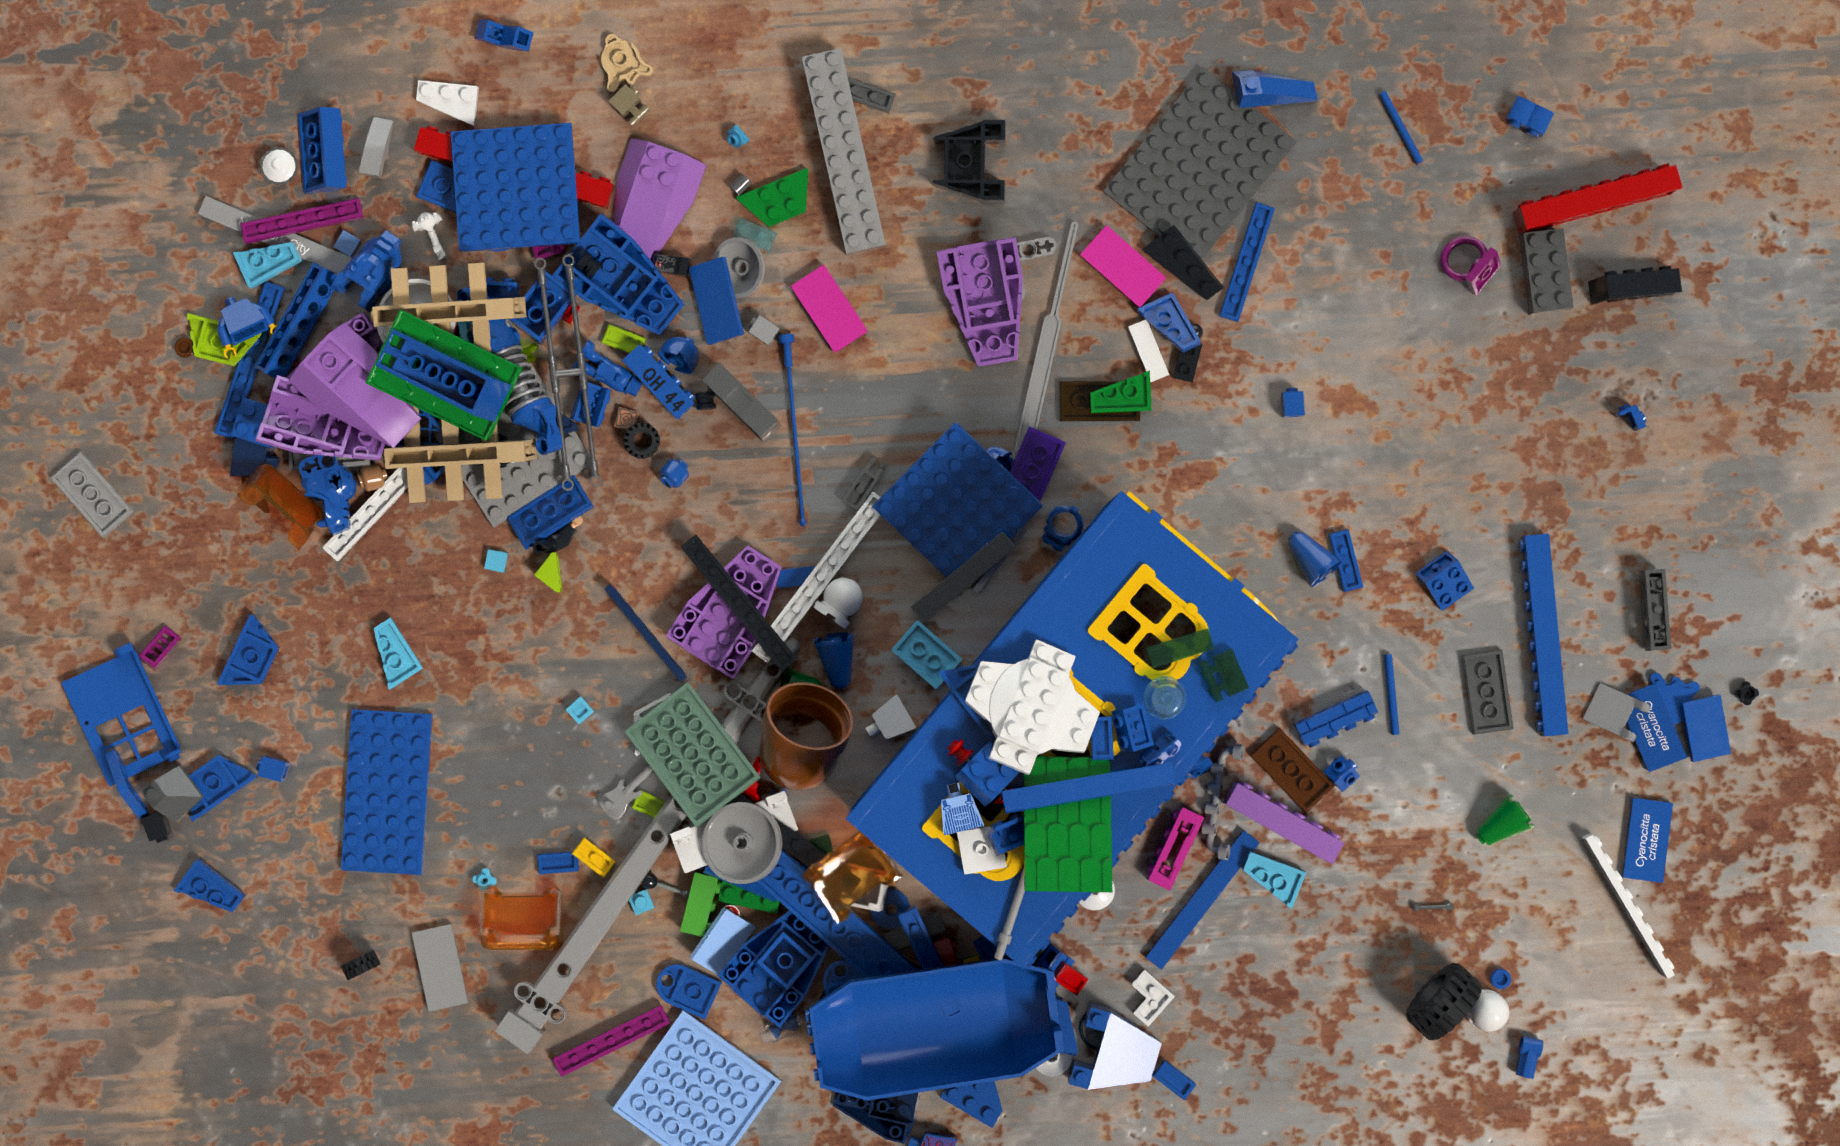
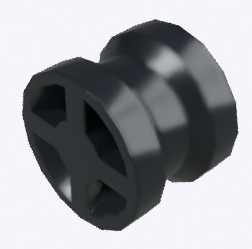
M715 392L695 394L698 400L697 410L717 408L714 403Z

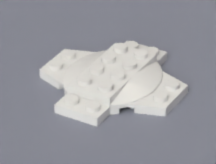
M1036 639L1028 659L1016 664L980 662L964 702L984 720H988L991 723L992 732L996 740L989 759L1029 775L1037 755L1043 754L1050 749L1079 753L1085 752L1100 712L1074 689L1069 672L1076 656Z

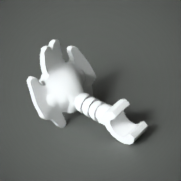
M427 212L421 213L417 222H412L413 230L428 231L438 259L446 258L445 251L433 229L435 224L437 225L443 220L442 217L437 213H433V215Z

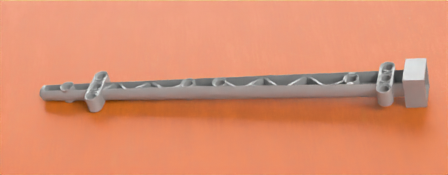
M789 636L784 642L796 656L801 649L798 646L800 642L792 636ZM772 660L768 664H764L747 689L737 683H729L724 689L725 697L736 705L721 725L735 743H737L753 718L760 722L763 721L761 712L767 707L765 700L785 672H781L779 669L777 675L770 676L768 674V667L775 664ZM731 686H736L739 689L737 697L732 698L729 696L728 689ZM749 697H752L756 702L755 707L752 709H748L744 705L745 700ZM672 794L535 984L529 981H522L515 986L514 995L521 1003L517 1009L513 1007L508 1011L495 1032L526 1054H529L546 1032L543 1026L547 1020L553 1024H559L566 1018L567 1009L560 1001L671 840L670 834L676 832L686 818L687 814L684 810L675 805V798ZM654 830L662 832L663 838L661 841H655L652 838ZM560 964L568 965V974H562L559 971ZM525 985L528 987L529 994L527 996L520 994V986ZM537 997L545 999V1007H538L536 1005ZM553 1009L562 1011L561 1019L553 1017Z

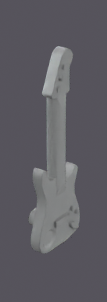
M648 764L626 787L624 786L625 780H620L614 790L600 797L599 805L610 818L614 820L620 819L625 813L628 804L642 795V791L634 792L633 790L653 771L651 766Z

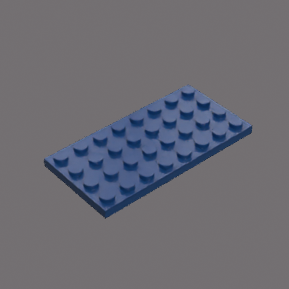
M351 709L341 870L423 875L433 714Z

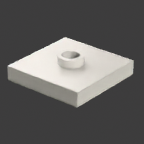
M992 826L957 832L964 875L1007 867L1005 853L996 856L986 832L993 829Z

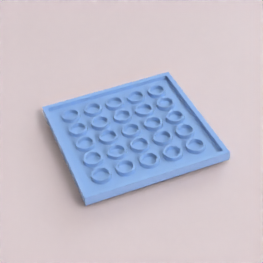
M683 1010L612 1110L662 1146H735L782 1080Z

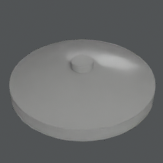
M747 802L731 803L722 807L709 819L702 838L703 854L708 866L721 879L735 884L754 883L766 877L779 861L782 851V835L775 818L759 805Z

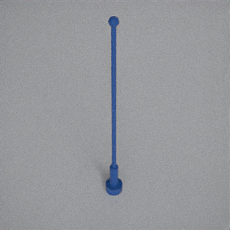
M794 334L778 335V342L783 344L784 364L787 367L801 518L799 524L800 526H805L807 521L804 518L791 367H793L791 343L795 341Z

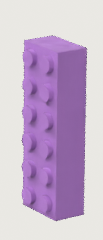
M1243 781L1239 783L1233 782L1222 801L1223 804L1326 862L1334 863L1344 845L1340 841L1341 836L1329 830L1327 832L1322 831L1323 826L1311 820L1309 823L1304 821L1306 817L1294 810L1291 813L1286 811L1288 809L1286 805L1276 800L1274 803L1270 802V796L1261 791L1254 793L1251 791L1253 787Z

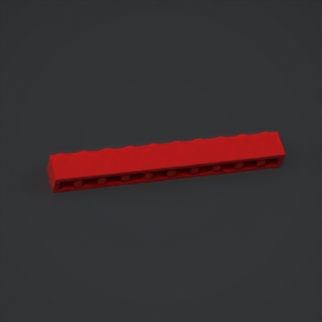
M432 126L420 127L414 151L418 154L453 164L451 132L446 131L443 134L438 132L439 129ZM585 171L576 173L578 201L608 209L615 187L613 183H610L611 180L601 176L599 179L591 177L592 174Z

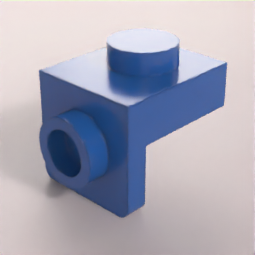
M1628 403L1618 408L1619 412L1614 414L1615 417L1627 414L1634 431L1646 427V417L1642 411H1639L1637 404L1630 406Z

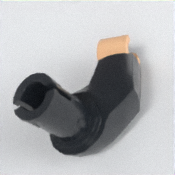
M582 516L571 521L572 524L570 526L568 524L565 525L559 533L551 534L543 540L534 542L535 546H532L533 551L536 554L543 552L552 553L569 546L577 533L575 527L583 522Z

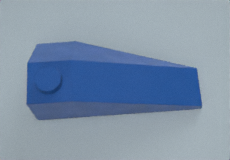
M1254 70L1232 72L1239 108L1318 100L1314 82Z

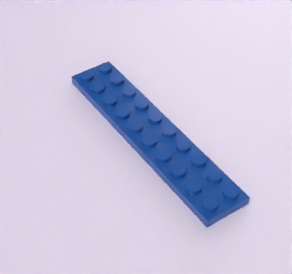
M783 849L775 868L766 877L757 881L865 978L919 970Z

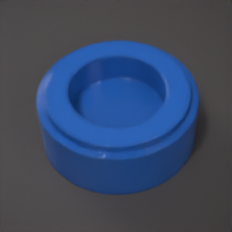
M1498 968L1491 973L1490 982L1497 989H1505L1511 983V975L1508 971Z

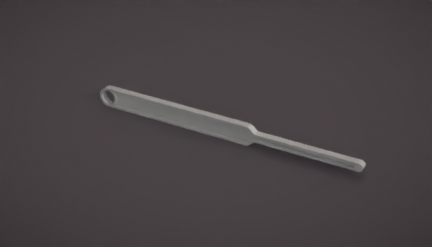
M1075 221L1070 225L1051 313L1044 317L1013 452V460L1028 427L1038 428L1062 323L1058 312L1078 228V223Z

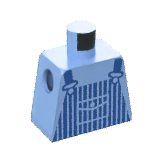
M959 782L946 785L949 798L941 799L944 835L984 826L971 793L962 794Z

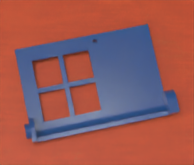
M132 643L115 649L113 652L116 658L61 683L109 787L115 785L105 753L117 745L129 741L137 758V761L124 766L128 778L166 760L169 763L181 758L179 754L183 753ZM144 705L153 725L130 734L122 714ZM118 717L127 737L104 746L96 726ZM155 728L163 749L141 758L133 738Z

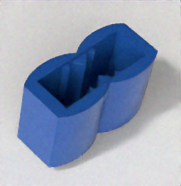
M1517 96L1505 120L1509 122L1508 125L1512 128H1523L1527 131L1526 134L1537 138L1544 135L1554 113L1528 99Z

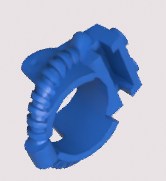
M1062 505L1052 509L1046 518L1047 525L1043 528L1045 533L1041 537L1042 541L1046 544H1051L1055 550L1062 551L1065 545H1070L1071 540L1077 539L1084 529V521L1081 514L1078 513L1079 509L1073 505L1071 507ZM1062 512L1071 513L1075 516L1077 529L1070 534L1058 532L1054 526L1055 515Z

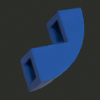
M479 20L475 39L507 49L529 52L534 32L519 26H503L490 20Z

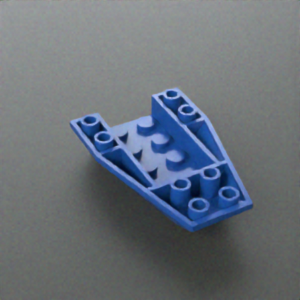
M789 910L744 943L717 976L730 990L762 1017L780 1028L806 997L829 945ZM782 932L813 958L793 984L784 991L754 965L755 961Z

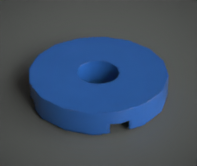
M887 889L883 911L871 910L872 918L880 927L885 929L901 927L902 924L897 913L909 908L910 903L901 891ZM889 903L896 906V912L892 915L885 912V906Z

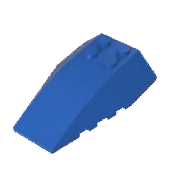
M601 213L580 239L581 243L576 244L569 253V255L574 257L575 294L590 304L593 303L601 309L615 313L625 320L628 319L636 325L660 335L684 306V302L634 238ZM587 251L592 254L593 259L603 263L591 279L586 276L583 270H578L575 267ZM570 257L565 258L564 261L566 264L572 263V259ZM562 262L552 276L569 288L565 266Z

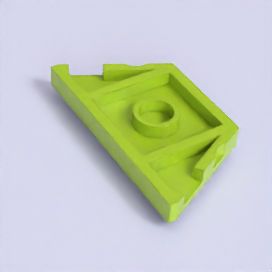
M187 313V320H189L191 327L190 336L193 341L194 356L234 367L262 334L260 333L235 346L231 343V347L236 350V357L234 352L229 350L226 353L228 357L226 359L224 356L225 346H222L217 332L219 321Z

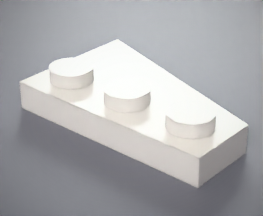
M418 80L416 96L418 102L475 127L478 86Z

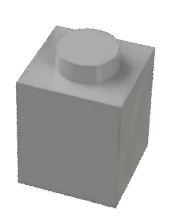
M760 315L757 319L754 317L748 326L750 328L749 334L769 347L781 331L780 328Z

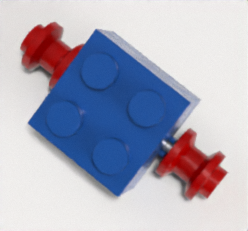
M955 739L947 747L949 750L947 755L949 757L954 755L958 759V766L964 761L966 765L954 777L984 806H987L996 796L999 797L994 802L996 804H1003L1001 792L1004 791V788L1019 771L989 759L993 747L990 741L973 757H969L974 751L972 749L967 751L963 747L964 741L961 739L958 742Z

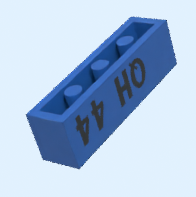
M639 344L622 361L671 414L679 420L695 405L693 402L695 397L688 389L684 392L679 387L681 382L674 374L670 377L666 373L668 368L661 360L656 362L653 359L652 355L654 353L647 345L642 347Z

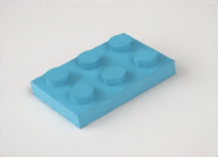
M918 620L891 649L892 652L935 689L944 681L939 672L955 669L962 661L960 656Z

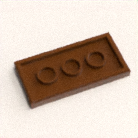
M1280 727L1250 754L1305 813L1310 811L1335 787Z

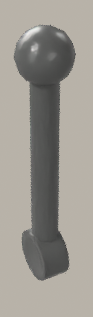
M1451 902L1442 905H1418L1416 903L1412 905L1413 911L1443 908L1452 910L1454 908Z

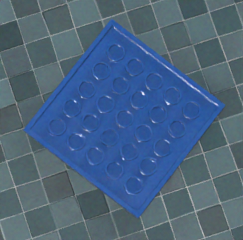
M572 123L451 132L459 252L581 243Z
M955 421L872 507L947 577L1002 531L1011 539L1043 507V504Z

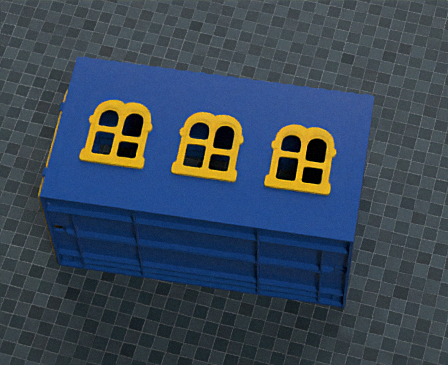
M1120 491L1106 503L971 664H979L981 661L1016 664L1028 659L1033 644L1037 639L1076 656L1069 672L1074 689L1103 715L1112 716V711L1144 703L1154 743L1152 747L1156 751L1159 749L1155 742L1165 733L1171 732L1181 743L1179 751L1174 756H1169L1163 761V764L1172 763L1176 781L1175 785L1111 796L1112 868L1120 860L1117 856L1121 851L1126 852L1134 843L1132 838L1136 834L1141 835L1146 829L1147 825L1145 823L1149 818L1154 819L1161 811L1159 806L1162 802L1167 803L1175 794L1173 789L1177 785L1181 786L1187 780L1188 776L1186 774L1190 769L1195 770L1202 762L1200 757L1203 753H1209L1216 745L1214 740L1218 736L1222 737L1230 728L1228 726L1231 720L1236 721L1243 713L1241 708L1244 704H1250L1257 696L1255 691L1259 687L1263 688L1271 679L1269 677L1270 673L1280 669L1284 664L1282 659L1285 655H1291L1298 647L1296 642L1299 640L1285 626L1281 625L1272 612L1246 590L1240 581L1227 574L1165 522L1159 513L1147 507L1130 491L1126 494ZM1144 584H1149L1172 605L1171 609L1158 624L1151 622L1130 603L1132 597ZM1121 611H1126L1141 625L1140 629L1127 644L1121 643L1108 632V626ZM1178 613L1186 615L1195 625V636L1188 643H1178L1165 633V628ZM1147 633H1152L1172 651L1173 662L1167 669L1162 671L1155 670L1134 653L1135 647ZM950 689L850 808L846 820L994 945L998 946L999 941L997 940L1000 932L1003 931L1024 868V845L1007 852V867L964 875L959 842L949 834L944 835L941 799L949 798L946 785L959 782L962 794L970 792L954 777L966 765L965 761L958 766V759L954 755L950 757L947 755L949 753L947 747L955 739L958 742L962 739L964 741L963 747L967 751L971 749L974 751L969 756L973 757L989 741L994 745L996 740L994 734L988 739ZM1113 725L1114 759L1110 760V773L1144 767L1138 759L1141 758L1140 755L1149 747L1134 752L1122 753L1117 742L1116 729ZM1089 739L1087 748L1091 757V739ZM1050 749L1049 751L1044 752L1043 754H1040V755H1037V756H1056V755H1054V754L1051 752V749ZM1019 772L1004 788V791L1009 786L1012 789L1023 788V773ZM1003 808L993 821H988L980 815L984 824L981 827L991 826L1001 820L1004 821L1010 813L1005 814ZM1025 891L1010 935L1012 939L1010 945L1006 947L1005 954L1023 969L1026 965L1030 967L1037 959L1035 954L1040 949L1043 951L1050 944V936L1061 931L1065 925L1063 922L1067 916L1071 918L1078 910L1076 905L1081 899L1085 901L1092 892Z

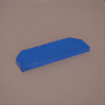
M816 566L781 570L776 585L780 588L801 586Z

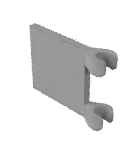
M1600 683L1583 720L1634 742L1636 735L1624 729L1634 707L1648 713L1650 706L1643 701Z

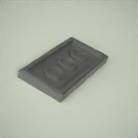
M1503 650L1461 655L1473 735L1514 729Z

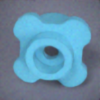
M488 868L482 869V872L479 875L473 876L472 879L474 883H477L481 892H486L491 885L494 886L497 883V879L492 876Z

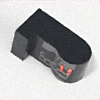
M661 254L653 255L652 263L660 273L688 278L689 258Z

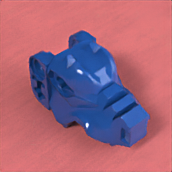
M385 230L380 237L367 241L360 252L338 273L331 288L344 294L353 281L365 288L360 295L361 299L358 306L368 312L372 311V307L376 306L380 296L391 287V269L398 268L401 265V240Z
M314 455L300 462L299 472L303 479L301 485L307 491L305 496L311 497L310 499L313 501H323L322 505L326 518L316 522L317 526L328 527L333 535L348 531L351 526V521L347 519L350 518V512L347 510L350 508L348 501L354 497L357 488L356 481L353 480V473H350L344 465H340L336 456H332V465L324 466L322 459L325 455ZM318 458V464L322 469L318 470V467L316 466L311 468V470L303 471V468L306 467V463L314 465L316 464L314 460ZM339 477L340 480H338L337 486L334 483L336 482V478Z

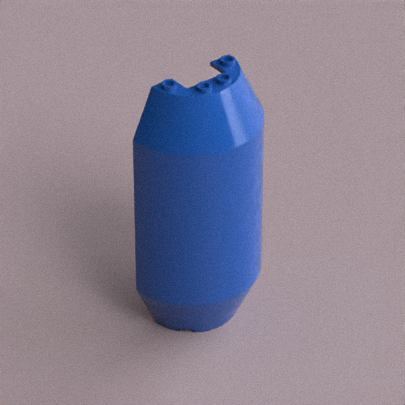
M1004 956L1002 960L991 958L849 980L811 1005L809 1010H805L808 1035H813L814 1043H810L811 1055H816L817 1069H813L815 1081H819L820 1088L863 1100H874L1022 1077L1064 1051L1062 1030L1059 1025L1056 1005L1054 971L1033 964L1030 967L1026 965L1023 969L1011 958ZM954 998H957L965 1013L947 1020L944 1012H942L939 1001H942L948 1015L951 1016L960 1011ZM952 999V1002L949 1004L944 1002V1000Z

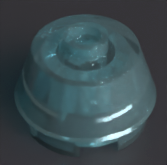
M1167 676L1158 677L1152 680L1146 687L1144 704L1147 711L1154 717L1171 719L1180 714L1185 707L1186 692L1178 680Z

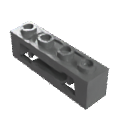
M1665 569L1641 570L1639 573L1645 651L1671 649Z

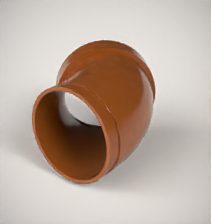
M792 683L777 689L768 701L762 721L763 733L760 741L759 755L764 771L776 784L794 791L815 788L828 779L835 769L838 756L846 748L853 729V716L845 701L833 691L812 683ZM795 715L812 717L828 729L834 740V745L814 748L797 744L781 734L775 727V724L786 717Z

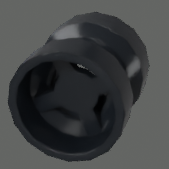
M587 251L575 267L578 270H583L586 276L591 279L603 263L593 259L592 254Z

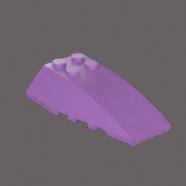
M631 138L617 178L613 222L634 238L648 258L653 261V255L661 252L687 210L692 206L707 165L680 152L649 141Z
M1016 237L984 241L937 251L944 293L951 304L954 315H956L978 367L1018 360L1023 273Z
M277 375L255 441L294 453L366 460L381 459L385 446L384 443L320 410L289 382L290 379Z

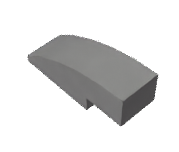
M373 117L360 163L359 173L361 175L376 178L382 177L384 161L387 160L394 124L393 120Z

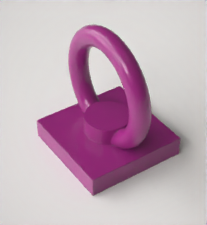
M1460 236L1448 242L1442 250L1440 258L1441 267L1445 274L1456 281H1467L1469 291L1475 296L1478 295L1501 267L1498 252L1492 247L1487 250L1483 242L1472 236ZM1470 244L1475 246L1480 252L1481 258H1478L1472 264L1469 273L1455 272L1449 265V254L1458 245Z

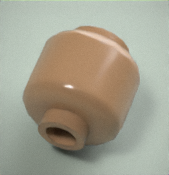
M376 463L360 467L359 473H356L360 489L364 488L367 492L383 487L385 484L384 480L388 479L385 468L381 469Z

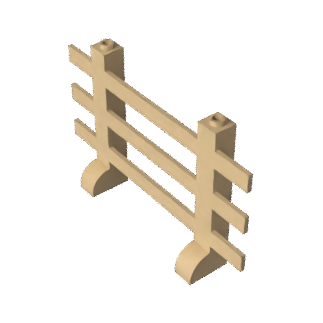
M485 263L468 264L470 301L449 302L446 265L429 266L432 303L410 304L407 268L391 269L393 305L372 307L373 311H371V321L374 323V327L392 326L399 310L412 314L430 324L434 323L435 326L451 333L450 322L472 321L474 345L491 353L489 320L527 317L525 297L487 298ZM414 407L416 412L419 414V409ZM442 419V445L421 446L419 421L404 437L405 447L385 448L382 454L385 469L407 468L409 503L426 502L423 467L445 466L447 500L457 501L464 500L462 465L483 464L486 499L503 498L500 463L525 462L537 459L536 438L498 441L496 424L489 441L481 438L482 442L460 444L459 428Z

